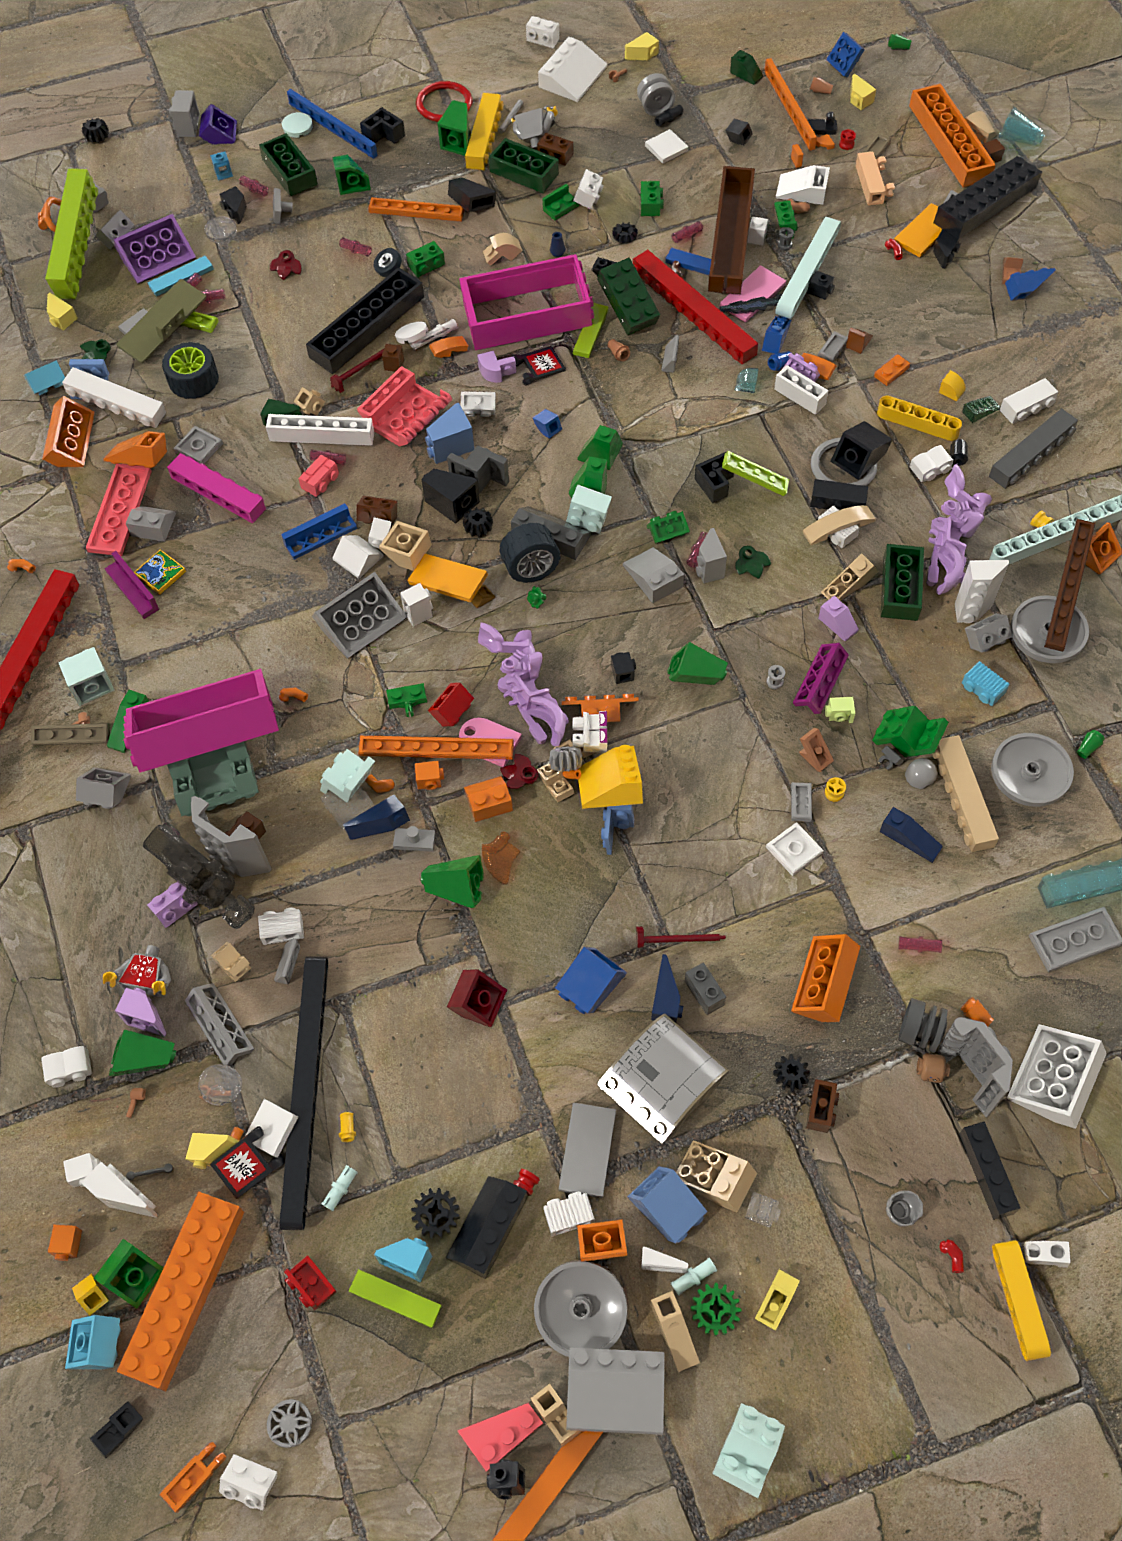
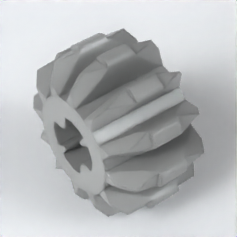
M562 746L552 749L549 756L551 769L562 772L579 769L582 765L581 749L575 746Z

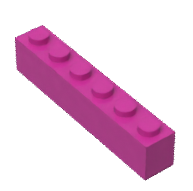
M180 453L167 467L172 479L252 524L266 510L264 499L259 494H254L246 487L239 486L232 479H227L219 472L210 470L205 464L196 462L190 456Z

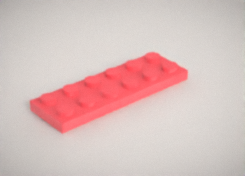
M127 464L115 465L86 545L87 552L112 555V552L117 551L120 556L123 555L130 535L126 521L131 509L137 508L141 504L152 472L150 468L129 466Z

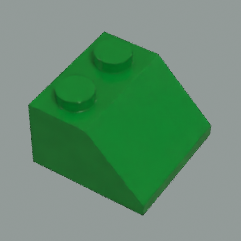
M122 1239L94 1279L137 1309L159 1279L164 1267Z

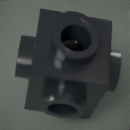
M508 1459L490 1464V1473L487 1474L488 1489L501 1500H509L512 1496L525 1495L524 1467L518 1461Z

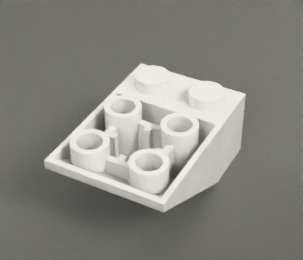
M813 165L781 174L776 199L788 200L792 198L798 202L823 205L830 167Z
M100 1162L81 1182L93 1195L110 1208L151 1217L158 1216L153 1210L156 1206L111 1164L106 1166Z

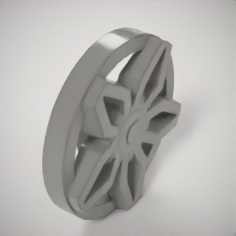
M292 1399L284 1400L274 1406L267 1419L269 1437L275 1444L284 1448L300 1445L308 1437L312 1427V1417L309 1409L300 1401ZM290 1404L287 1414L284 1410L279 1409L284 1405ZM296 1404V1410L293 1414L291 1413V1410L293 1406ZM300 1407L305 1411L307 1418L303 1416L297 1417L300 1413ZM276 1412L281 1413L283 1415L281 1419L277 1418V1416L275 1415ZM274 1418L279 1425H276L272 1430L271 1424ZM300 1420L307 1422L306 1424L299 1426ZM280 1428L282 1430L281 1433L274 1436V1433ZM305 1428H306L305 1433H304L303 1436L298 1440V1434H299V1433H298L297 1430H298V1429H299V1430H302V1429H305ZM286 1433V1439L289 1443H282L277 1439L283 1437ZM293 1433H294V1442H292V1440H291V1438H290V1434H293Z

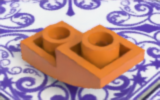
M455 336L433 342L429 348L435 357L443 358L450 357L452 351H467L469 345L463 336Z
M802 354L803 361L806 363L812 362L818 367L817 370L820 374L818 378L829 380L836 368L834 363L812 354Z

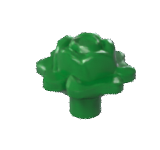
M533 586L532 590L528 592L527 601L531 604L532 608L539 609L540 605L544 603L543 600H546V594L541 592L540 587Z

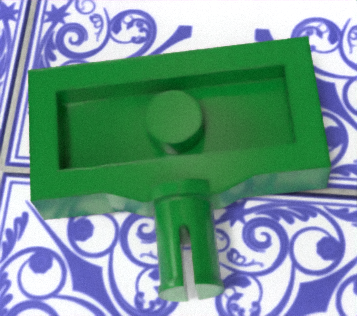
M424 683L386 690L389 709L405 708L406 717H410L409 711L411 717L414 715L413 706L427 703Z

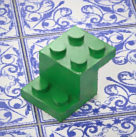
M916 706L887 710L883 715L880 726L876 729V734L872 741L876 745L891 743L904 757L935 753L949 722L945 718L929 720Z

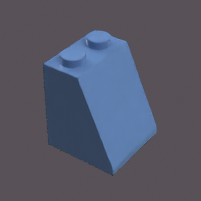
M459 403L454 404L426 428L427 436L425 440L429 447L427 448V453L430 458L434 459L436 464L446 461L450 453L460 456L474 450L472 426Z
M661 1166L654 1170L627 1196L668 1241L673 1243L682 1241L687 1236V1231L692 1226L700 1224L704 1219L703 1216L707 1213V1210L673 1169Z

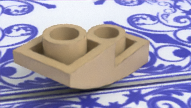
M549 763L537 769L538 775L557 803L575 794L573 787L564 778L562 771L551 769Z

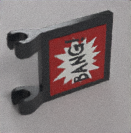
M552 346L523 355L514 354L511 356H514L516 367L524 362L530 373L523 374L524 380L522 382L525 386L530 385L535 380L566 371L565 366Z
M260 1126L255 1127L249 1134L210 1163L211 1167L236 1199L285 1163L282 1154H279L278 1158H272L267 1163L254 1146L253 1142L264 1135L263 1129Z

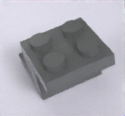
M477 445L466 460L452 453L447 457L449 472L477 479L479 494L490 480L503 486H507L509 483L508 459L491 452L487 448Z

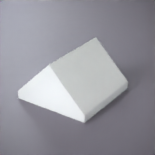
M347 535L342 536L334 553L333 560L359 579L384 557V554L368 544L360 536Z

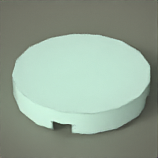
M292 113L283 119L282 128L284 133H287L290 137L306 136L313 128L312 119L305 113Z

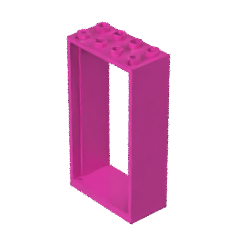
M577 255L459 278L463 304L475 350L592 326V319H594V312L591 309L594 306L592 296L589 297V285H585V272H581L583 271L582 262L578 261ZM575 283L580 302L477 323L473 304Z
M261 669L127 708L126 716H123L125 722L123 724L125 729L123 731L125 736L123 738L126 749H130L133 767L137 766L139 773L279 731L273 703Z

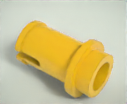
M351 1112L340 1114L341 1132L339 1137L342 1142H352L356 1136L353 1123L354 1114Z

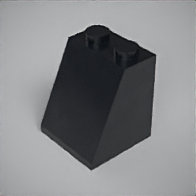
M863 421L843 432L830 462L857 480H860L887 453L893 439L866 421Z
M434 468L421 479L425 502L455 524L464 517L465 513H468L469 509L472 510L480 503L478 481L475 478Z

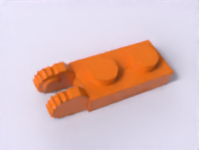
M213 1442L209 1443L198 1456L195 1455L160 1493V1496L175 1513H178L214 1474L213 1471L226 1459L222 1452L215 1457L208 1467L204 1464L203 1460L216 1448Z

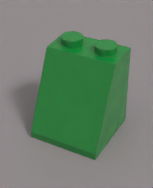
M452 100L437 123L440 149L465 156L469 144L467 103Z

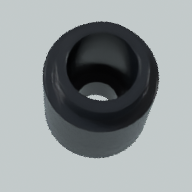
M963 439L954 440L950 446V456L953 459V465L961 466L968 461V445Z

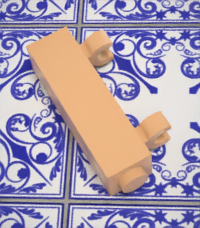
M874 152L858 153L856 169L868 205L883 204L885 196L892 197L894 195L892 190L895 189L894 183H888L884 186L880 171L885 170V166L882 163H886V158L882 156L876 159Z

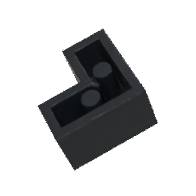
M383 107L360 122L361 134L374 143H377L384 137L395 144L405 137L403 120Z
M726 452L695 465L694 479L712 503L728 497L729 482L727 480L734 477V473L722 468Z

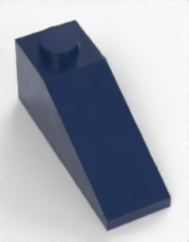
M392 795L344 823L343 827L349 839L353 840L393 831L410 821L403 804L395 795Z
M895 807L891 809L882 823L880 833L933 863L943 847L912 817Z
M663 954L651 1020L654 1021L662 1014H666L677 1023V1018H682L684 1006L680 1005L681 997L668 957Z

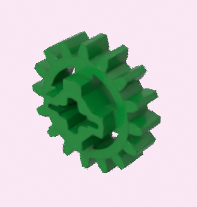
M715 1283L711 1289L706 1284L705 1292L698 1289L697 1293L700 1297H693L692 1299L696 1304L690 1308V1311L696 1312L692 1316V1320H699L697 1328L700 1329L704 1326L706 1328V1335L711 1330L714 1337H717L718 1331H721L725 1336L727 1334L726 1328L728 1327L733 1331L735 1326L732 1322L738 1323L740 1320L736 1316V1314L741 1313V1308L736 1307L740 1300L732 1298L735 1293L734 1290L729 1293L726 1292L727 1285L719 1289L718 1283ZM711 1295V1300L708 1303L701 1304L705 1297ZM721 1296L725 1297L729 1304H725ZM715 1300L718 1309H722L719 1311L716 1319L714 1311L710 1310L713 1308ZM702 1315H706L711 1320V1324L705 1321ZM731 1315L726 1323L720 1325L721 1319L724 1316Z

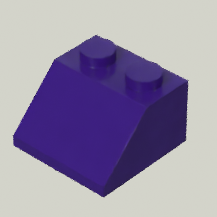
M210 104L201 115L199 137L212 145L234 144L237 120Z

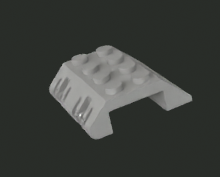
M962 1017L956 1018L939 1045L937 1053L945 1057L946 1063L958 1055L962 1058L982 1085L972 1100L983 1115L988 1117L1010 1090L1013 1059L1011 1058L1010 1051L997 1040L993 1029L987 1027L984 1022Z

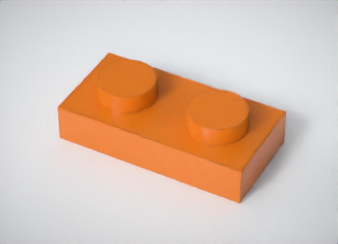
M897 354L875 372L874 377L888 386L909 369L910 362Z

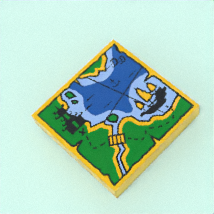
M159 550L134 573L141 581L160 595L186 572V569L162 550Z

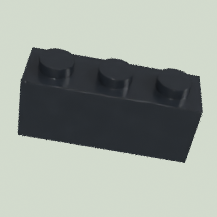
M815 479L810 507L829 510V508L834 506L838 510L854 506H866L868 486Z

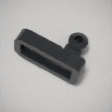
M828 112L826 119L807 120L815 135H835L837 133V120H835L834 112Z

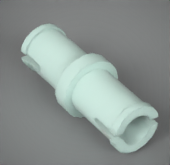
M346 1165L337 1181H333L331 1184L332 1189L321 1204L334 1211L342 1196L347 1194V1188L358 1172Z
M707 1258L706 1261L692 1269L690 1267L686 1274L672 1281L671 1285L679 1296L695 1284L696 1286L701 1284V1280L716 1272L717 1269L712 1260Z

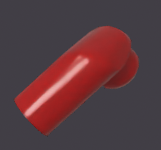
M892 238L886 241L885 247L888 250L891 248L894 250L895 260H901L903 257L902 247Z
M952 1240L941 1241L939 1245L940 1251L944 1254L948 1253L952 1258V1272L964 1273L963 1252Z

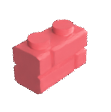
M320 455L298 478L300 487L317 497L321 492L326 491L331 481L337 479L339 474L337 464Z

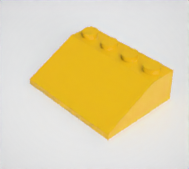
M621 745L620 747H614L581 765L578 769L581 771L578 783L582 809L643 804L642 780L634 746Z

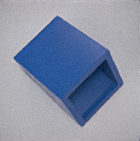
M583 947L555 988L559 991L558 995L564 1000L574 1002L576 1004L575 1008L583 1014L594 1013L625 977L627 972L596 948Z

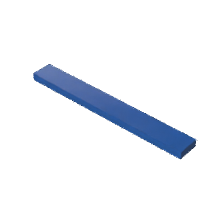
M292 89L287 91L288 101L291 106L309 115L311 119L374 159L378 156L376 143Z

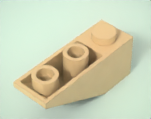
M861 553L821 593L828 600L835 596L841 601L864 586L879 571Z
M673 1291L652 1299L650 1303L678 1373L699 1364L698 1356Z

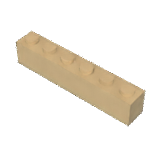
M960 736L942 738L935 753H932V755L938 761L939 774L944 777L945 790L947 793H950L951 806L957 812L958 825L960 828H963L965 843L970 847L971 852L995 848L999 837Z

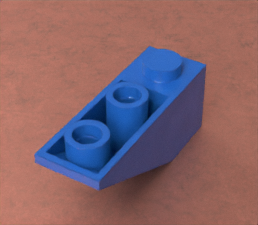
M1046 267L1039 271L1029 270L1021 274L1020 272L1013 273L1010 276L1011 278L1005 282L1010 300L1025 299L1056 269H1048Z
M775 316L766 330L762 351L773 354L781 351L791 324L790 319L783 316Z

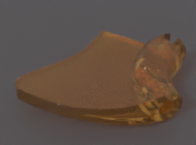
M504 831L491 843L482 844V858L489 873L500 883L507 885L512 863L520 854V850L508 842L510 835Z

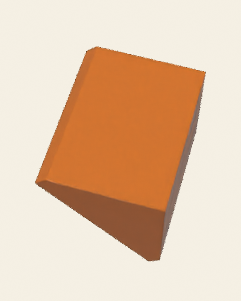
M1107 522L1092 536L1085 564L1098 574H1102L1122 555V548L1110 522Z

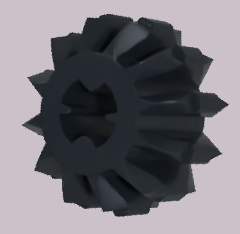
M99 117L96 119L92 118L82 123V133L87 142L92 144L97 142L99 144L100 141L104 142V139L108 138L109 129L103 119H99Z
M476 507L474 511L469 509V513L464 514L462 521L466 534L470 533L472 537L477 535L479 538L482 534L487 536V532H491L493 526L490 512H486L484 508L479 510Z
M790 1054L788 1059L782 1056L781 1062L775 1063L776 1069L773 1071V1075L777 1077L775 1080L776 1084L783 1083L782 1090L789 1086L790 1092H794L795 1087L802 1090L803 1084H808L809 1079L807 1077L810 1076L811 1072L806 1069L808 1067L807 1062L800 1063L801 1056L797 1057V1060L794 1059L793 1054Z

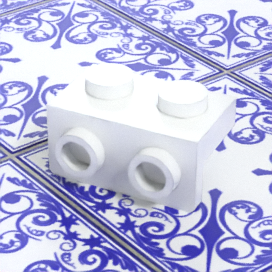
M461 392L460 406L466 416L470 417L474 416V414H480L483 417H490L491 414H495L496 394L495 392Z
M234 1454L220 1478L219 1492L227 1499H235L244 1503L249 1508L263 1510L266 1497L277 1478V1472Z

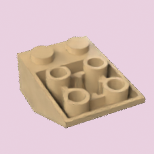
M694 1140L676 1172L689 1189L734 1212H738L757 1175V1172L748 1161Z

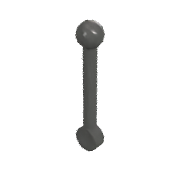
M166 1164L161 1168L134 1173L130 1171L127 1173L126 1178L133 1180L138 1176L164 1171L171 1173L173 1166Z

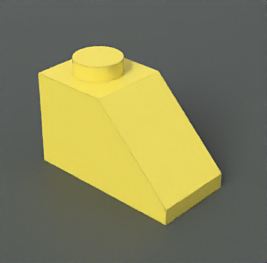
M648 32L625 45L626 60H649L659 54V40Z
M854 74L850 88V103L863 110L874 103L876 89Z
M52 293L47 294L49 321L54 327L64 331L77 320L75 311L71 305Z
M192 1133L185 1159L192 1162L193 1167L206 1169L207 1166H211V1162L239 1141L229 1135Z
M779 1269L755 1319L776 1331L800 1281Z

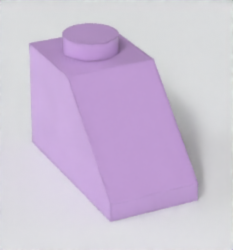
M833 596L821 606L818 619L842 640L847 641L858 632L859 629L848 607L837 597Z

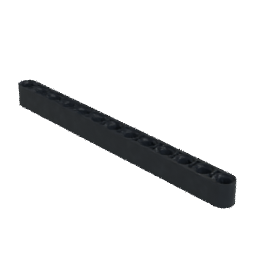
M306 956L304 962L290 1113L298 1116L287 1138L280 1230H304L306 1224L328 977V957Z

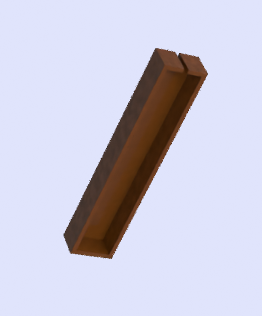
M723 166L708 292L723 293V291H726L728 294L741 295L755 168Z

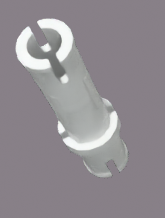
M451 319L442 325H436V328L426 332L423 338L410 343L412 349L415 351L439 337H445L447 333L458 329L457 323L454 319Z

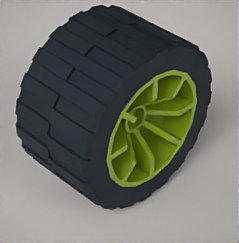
M184 342L170 348L162 359V368L169 388L178 397L184 399L203 397L209 394L218 383L219 375L213 355L205 345L197 342Z

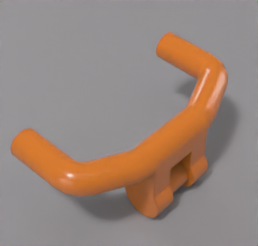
M49 197L46 200L41 212L38 213V227L45 230L49 227L50 230L55 232L56 225L51 220L50 207L53 203L61 206V199Z

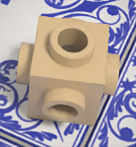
M302 387L294 402L301 407L302 412L307 415L312 413L317 416L326 401L320 397L321 394L314 389L309 391Z

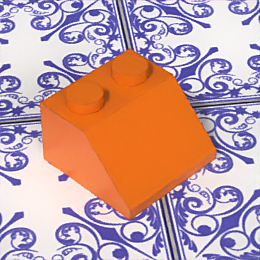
M501 776L464 787L475 822L513 811L508 788Z
M622 1220L577 1225L581 1262L627 1256Z

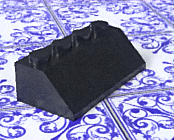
M488 1176L446 1259L486 1279L528 1198L527 1191L506 1180Z

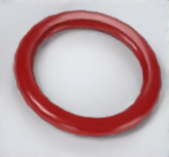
M439 81L429 84L419 92L416 98V108L419 113L426 119L434 122H439L443 114H434L424 108L423 100L429 93L439 89L456 90L463 94L468 111L472 106L473 100L471 93L466 87L452 81Z

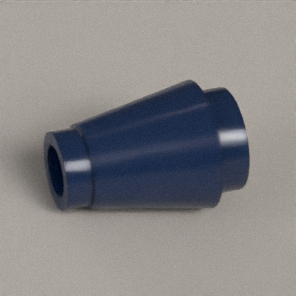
M554 232L552 234L550 252L554 257H561L566 250L563 237L560 232Z

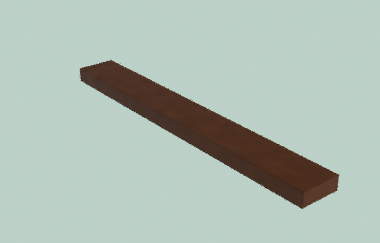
M1077 519L1075 522L1044 645L1046 648L1061 652L1065 649L1095 527L1093 522Z

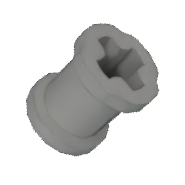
M773 665L769 668L766 681L769 688L778 689L783 686L785 669L780 665Z

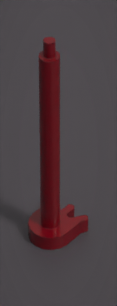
M384 349L344 374L331 376V388L335 387V391H339L340 394L344 392L343 381L381 358Z
M636 927L637 948H644V943L705 942L726 939V935L719 934L644 936L643 927Z

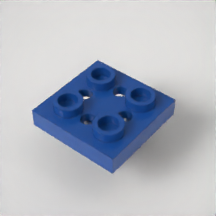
M843 32L826 60L844 77L848 78L865 49L851 36Z

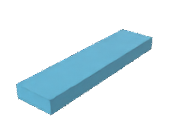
M203 256L148 282V285L157 297L169 291L180 279L188 282L214 270L207 257Z

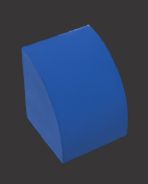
M547 409L533 417L535 425L547 438H551L562 430L558 415Z

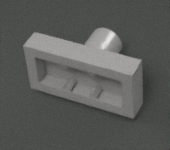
M274 188L273 223L280 224L281 211L292 212V202L281 201L280 189Z
M411 826L408 829L397 828L395 829L393 848L397 850L433 852L435 830H423L415 826Z

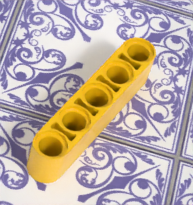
M883 396L880 398L877 415L884 420L949 441H954L959 437L962 421L956 417L895 397Z
M1017 1240L993 1244V1256L1024 1359L1030 1361L1050 1357V1345Z

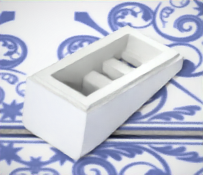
M643 1247L642 1270L687 1273L688 1263Z

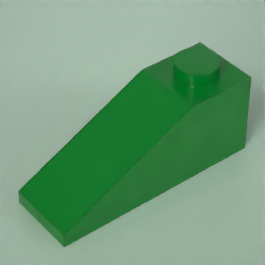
M128 690L119 706L107 743L108 748L122 753L126 752L127 749L123 739L125 738L123 716H126L127 708L149 702L146 695Z

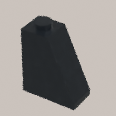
M463 177L449 180L448 196L468 213L495 207V190Z

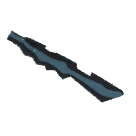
M782 294L775 295L776 298L770 299L759 297L744 302L742 300L732 302L729 305L720 306L719 310L722 313L731 312L734 314L740 312L746 314L750 311L755 312L757 309L765 311L767 306H777Z

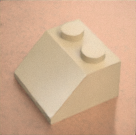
M396 521L380 544L379 549L398 566L414 571L432 544L427 530Z

